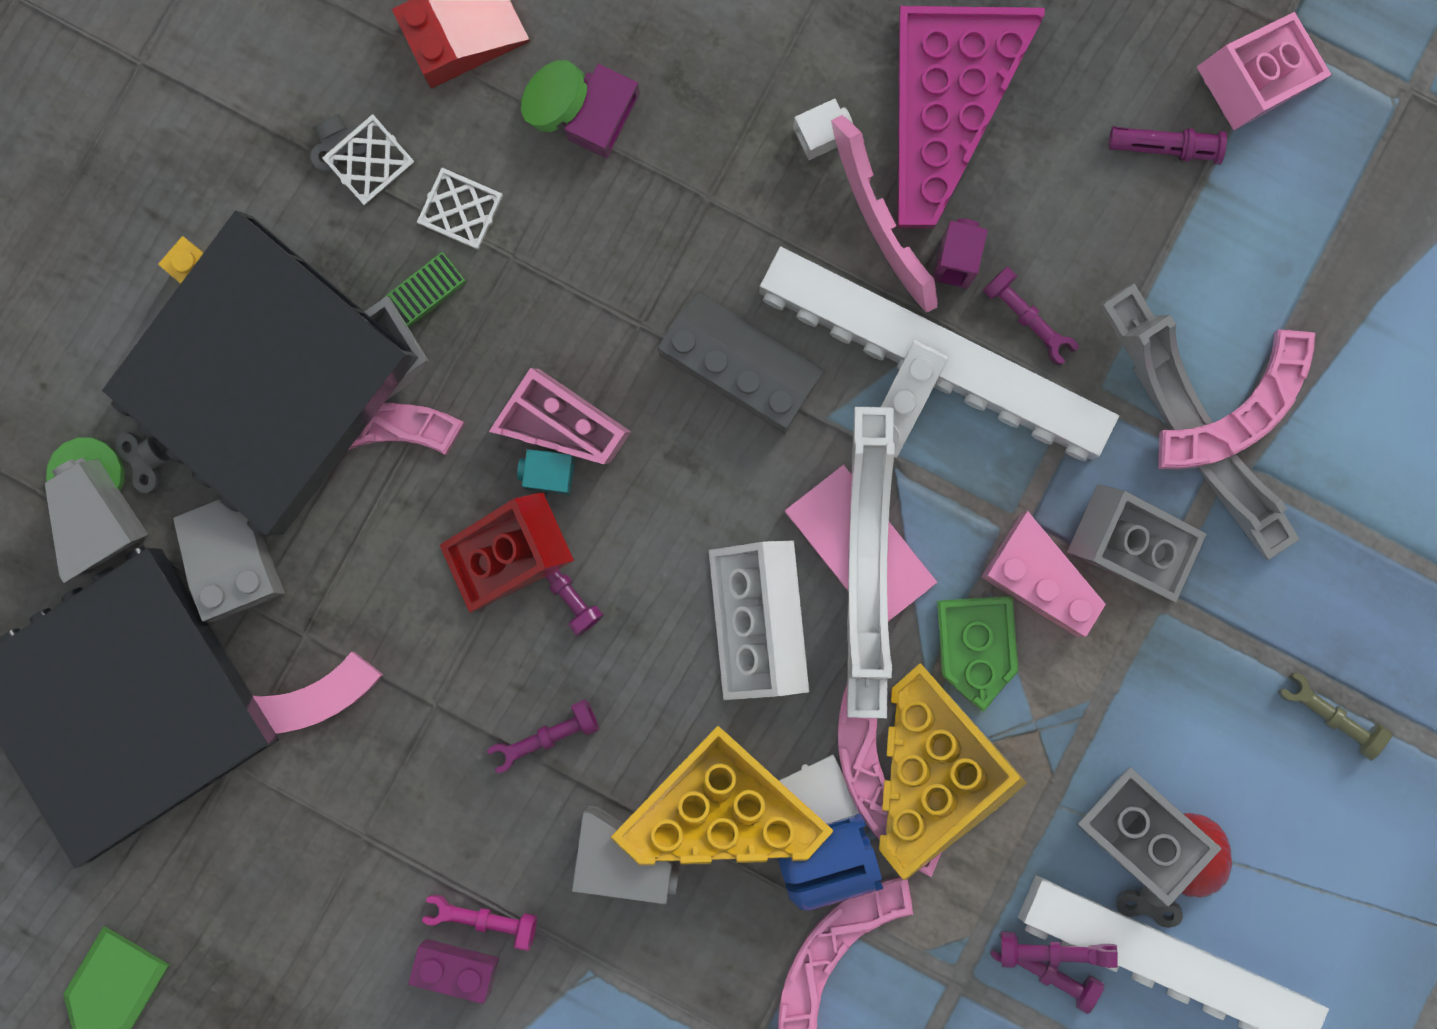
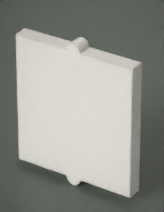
M833 754L810 766L803 764L801 770L779 780L825 823L860 814L849 794L843 773Z

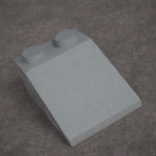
M1097 484L1067 553L1152 593L1177 602L1207 534L1124 490Z
M216 500L173 518L188 586L202 622L220 621L285 594L263 536L254 532L247 525L248 519L239 511H232L223 505L220 500Z
M1131 767L1126 769L1076 824L1168 907L1222 849Z

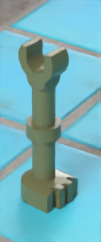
M1291 673L1289 675L1298 684V691L1295 694L1290 693L1284 688L1278 691V694L1284 700L1298 701L1323 717L1327 726L1333 730L1335 728L1340 729L1360 744L1359 753L1370 761L1374 760L1382 752L1393 736L1392 732L1381 724H1375L1368 732L1347 717V711L1340 706L1333 707L1316 695L1309 688V683L1302 674Z

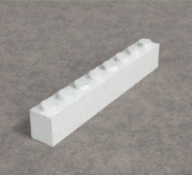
M1037 875L1034 877L1018 915V918L1027 924L1025 931L1044 940L1050 934L1062 940L1060 946L1117 945L1118 967L1108 969L1117 972L1119 966L1130 970L1133 972L1131 976L1133 980L1150 988H1153L1155 982L1168 988L1167 995L1185 1004H1189L1191 998L1204 1004L1202 1011L1221 1020L1225 1019L1226 1014L1239 1020L1237 1026L1241 1029H1321L1329 1011V1008L1311 998Z

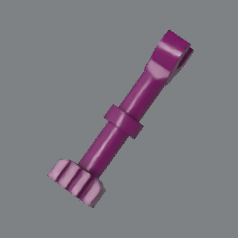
M1006 266L982 291L990 299L999 296L1018 315L1017 321L1023 327L1027 325L1044 342L1048 348L1050 360L1058 366L1062 365L1065 360L1058 352L1059 346L1065 345L1071 352H1074L1079 348L1077 342L1073 338L1062 337L1059 333L1055 332L1038 315L1040 311L1034 305L1029 306L1009 286L1018 276Z
M557 570L545 577L551 584L549 589L555 596L559 594L576 617L569 621L567 625L577 637L583 635L604 617V614L597 606L588 607L571 586L573 581L567 574L562 575Z
M584 699L571 705L574 715L571 719L550 728L545 725L537 729V734L512 745L498 743L491 746L487 750L488 755L500 751L506 757L505 763L495 768L496 773L509 770L514 765L516 759L543 747L545 750L555 746L556 741L582 731L585 735L589 736L598 732V722L589 701L587 702Z
M991 949L989 952L996 961L1001 962V953ZM1018 960L1017 963L1038 976L1039 982L1046 986L1052 984L1076 998V1008L1086 1014L1093 1010L1105 989V984L1090 974L1082 985L1058 971V966L1050 965V961L1046 964L1043 961Z
M1002 932V967L1015 968L1018 960L1050 961V965L1060 966V962H1079L1106 968L1118 967V951L1115 944H1099L1088 947L1060 946V942L1050 941V945L1018 944V937L1015 932Z

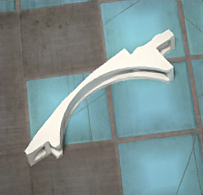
M888 407L854 408L848 570L847 718H887V679L892 678L887 608V553L890 491L895 443H893L894 408Z

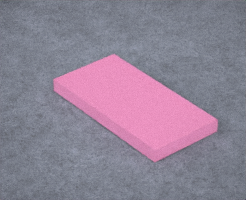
M843 464L784 512L848 592L852 474ZM890 522L888 524L887 553L888 621L938 583Z

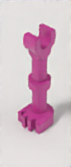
M437 894L430 895L426 899V902L434 903L439 908L438 916L426 915L423 917L422 922L426 925L433 926L442 921L456 922L475 926L476 931L486 933L489 929L515 935V949L529 951L531 945H533L537 927V915L524 913L517 920L491 914L489 909L481 908L479 911L455 907L449 904L443 896Z

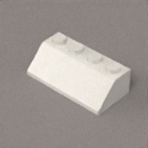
M794 540L757 542L709 550L723 700L776 697L809 692Z

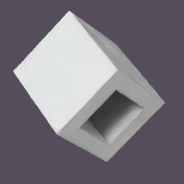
M832 99L794 117L793 129L808 160L837 148L831 120L843 115L853 124L848 110L845 107L840 109L836 99Z

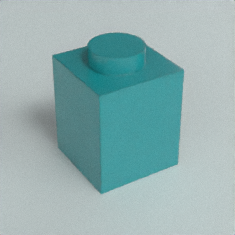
M527 449L526 458H520L518 462L517 480L522 481V487L525 490L571 495L575 458L569 454Z

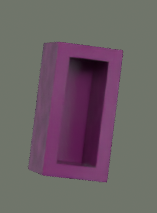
M597 64L593 74L588 72L584 77V83L587 84V94L581 109L567 124L563 122V125L566 126L565 132L569 141L608 159L640 95L638 82L601 64Z
M960 218L957 219V222L950 221L940 241L932 276L934 281L968 289L978 274L988 229L979 227L980 224L970 219Z
M425 939L418 946L408 985L484 1004L490 996L500 957Z

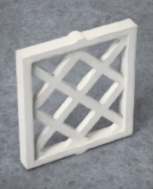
M373 114L322 157L341 179L342 184L346 185L364 206L414 163V160L396 141L395 136L391 135ZM368 126L367 139L354 138ZM373 126H378L386 135V140L372 139ZM348 143V156L335 155ZM353 143L367 144L366 157L353 156ZM372 144L385 145V159L371 158ZM390 146L397 147L404 155L403 160L390 159ZM333 161H347V174H341L333 165ZM352 161L366 162L365 176L352 175ZM371 163L385 164L384 177L370 176ZM389 164L402 165L389 177ZM351 180L365 181L364 194H359L353 188ZM370 181L383 182L369 194Z
M441 168L431 192L427 194V201L417 220V224L479 250L489 226L493 224V217L503 198V194ZM451 178L466 185L454 188ZM446 179L450 191L438 195L437 190L441 181ZM474 188L490 195L478 199ZM470 189L474 201L461 205L457 194ZM453 196L457 207L444 212L440 200ZM493 199L494 204L490 213L484 215L481 204ZM435 202L440 214L427 218L426 214L430 205ZM476 206L480 218L468 222L464 210ZM459 212L463 224L450 228L446 217ZM442 219L445 229L431 223ZM483 223L484 226L479 237L474 239L470 227ZM465 229L469 240L454 233Z

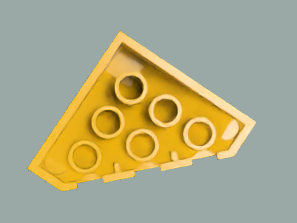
M921 663L892 687L891 703L896 704L895 727H889L887 757H892L890 781L884 780L882 810L888 811L886 835H880L879 851L904 881L991 815L1027 784L1003 754Z
M717 726L611 836V839L639 866L655 865V861H680V864H711L712 860L736 859V863L767 862L768 858H792V861H807L834 830L725 731Z

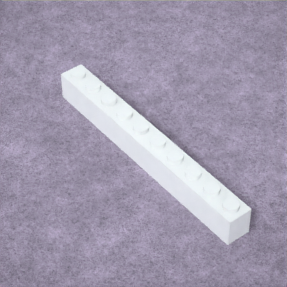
M781 246L760 285L759 294L764 296L763 301L778 310H783L785 306L797 312L796 318L803 323L816 327L819 323L831 329L830 335L837 340L850 344L851 340L865 346L863 351L869 356L878 360H883L887 357L897 362V369H900L914 340L949 356L934 385L935 389L947 394H951L954 391L964 396V402L969 406L981 411L988 408L998 413V419L1003 423L1018 428L1020 424L1032 430L1031 435L1035 439L1052 445L1054 441L1066 447L1065 453L1077 460L1085 462L1087 458L1093 460L1099 457L1119 418V415Z

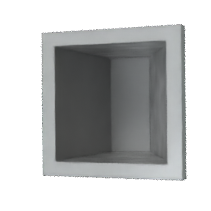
M83 457L76 461L71 459L52 470L55 477L44 483L59 577L63 583L88 573L149 535L119 489L116 488L99 459L85 461Z
M589 805L583 812L572 892L666 904L669 894L676 895L680 866L673 865V861H655V865L639 866L611 839V836L623 823L599 807Z

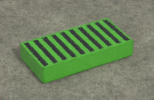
M441 252L386 296L390 297L406 325L410 328L467 282L446 255Z

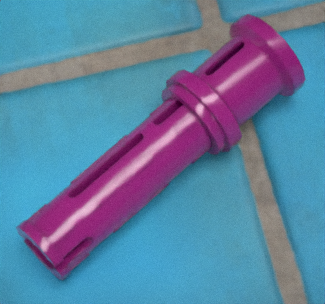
M1112 126L1108 147L1109 150L1175 155L1182 162H1190L1191 159L1213 161L1214 165H1221L1226 152L1227 133L1226 131H1219L1217 134L1196 133L1194 128H1187L1182 133Z

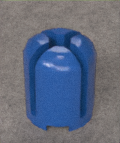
M861 813L826 823L834 831L807 861H792V858H778L789 899L800 910L812 911L884 889L880 881L882 877L874 849L868 836L865 834L864 827L866 825Z

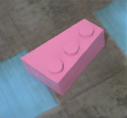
M535 368L529 369L489 430L492 433L505 435L601 464L612 462L631 433L630 430L551 376Z
M1028 511L1018 516L981 576L987 582L1013 596L1019 602L1075 637H1086L1106 605Z

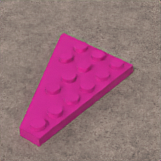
M900 6L897 228H935L1045 15V8Z

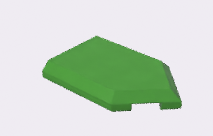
M1013 596L937 601L942 677L984 712L998 693L1018 673Z
M104 926L63 994L71 1029H132L170 964Z

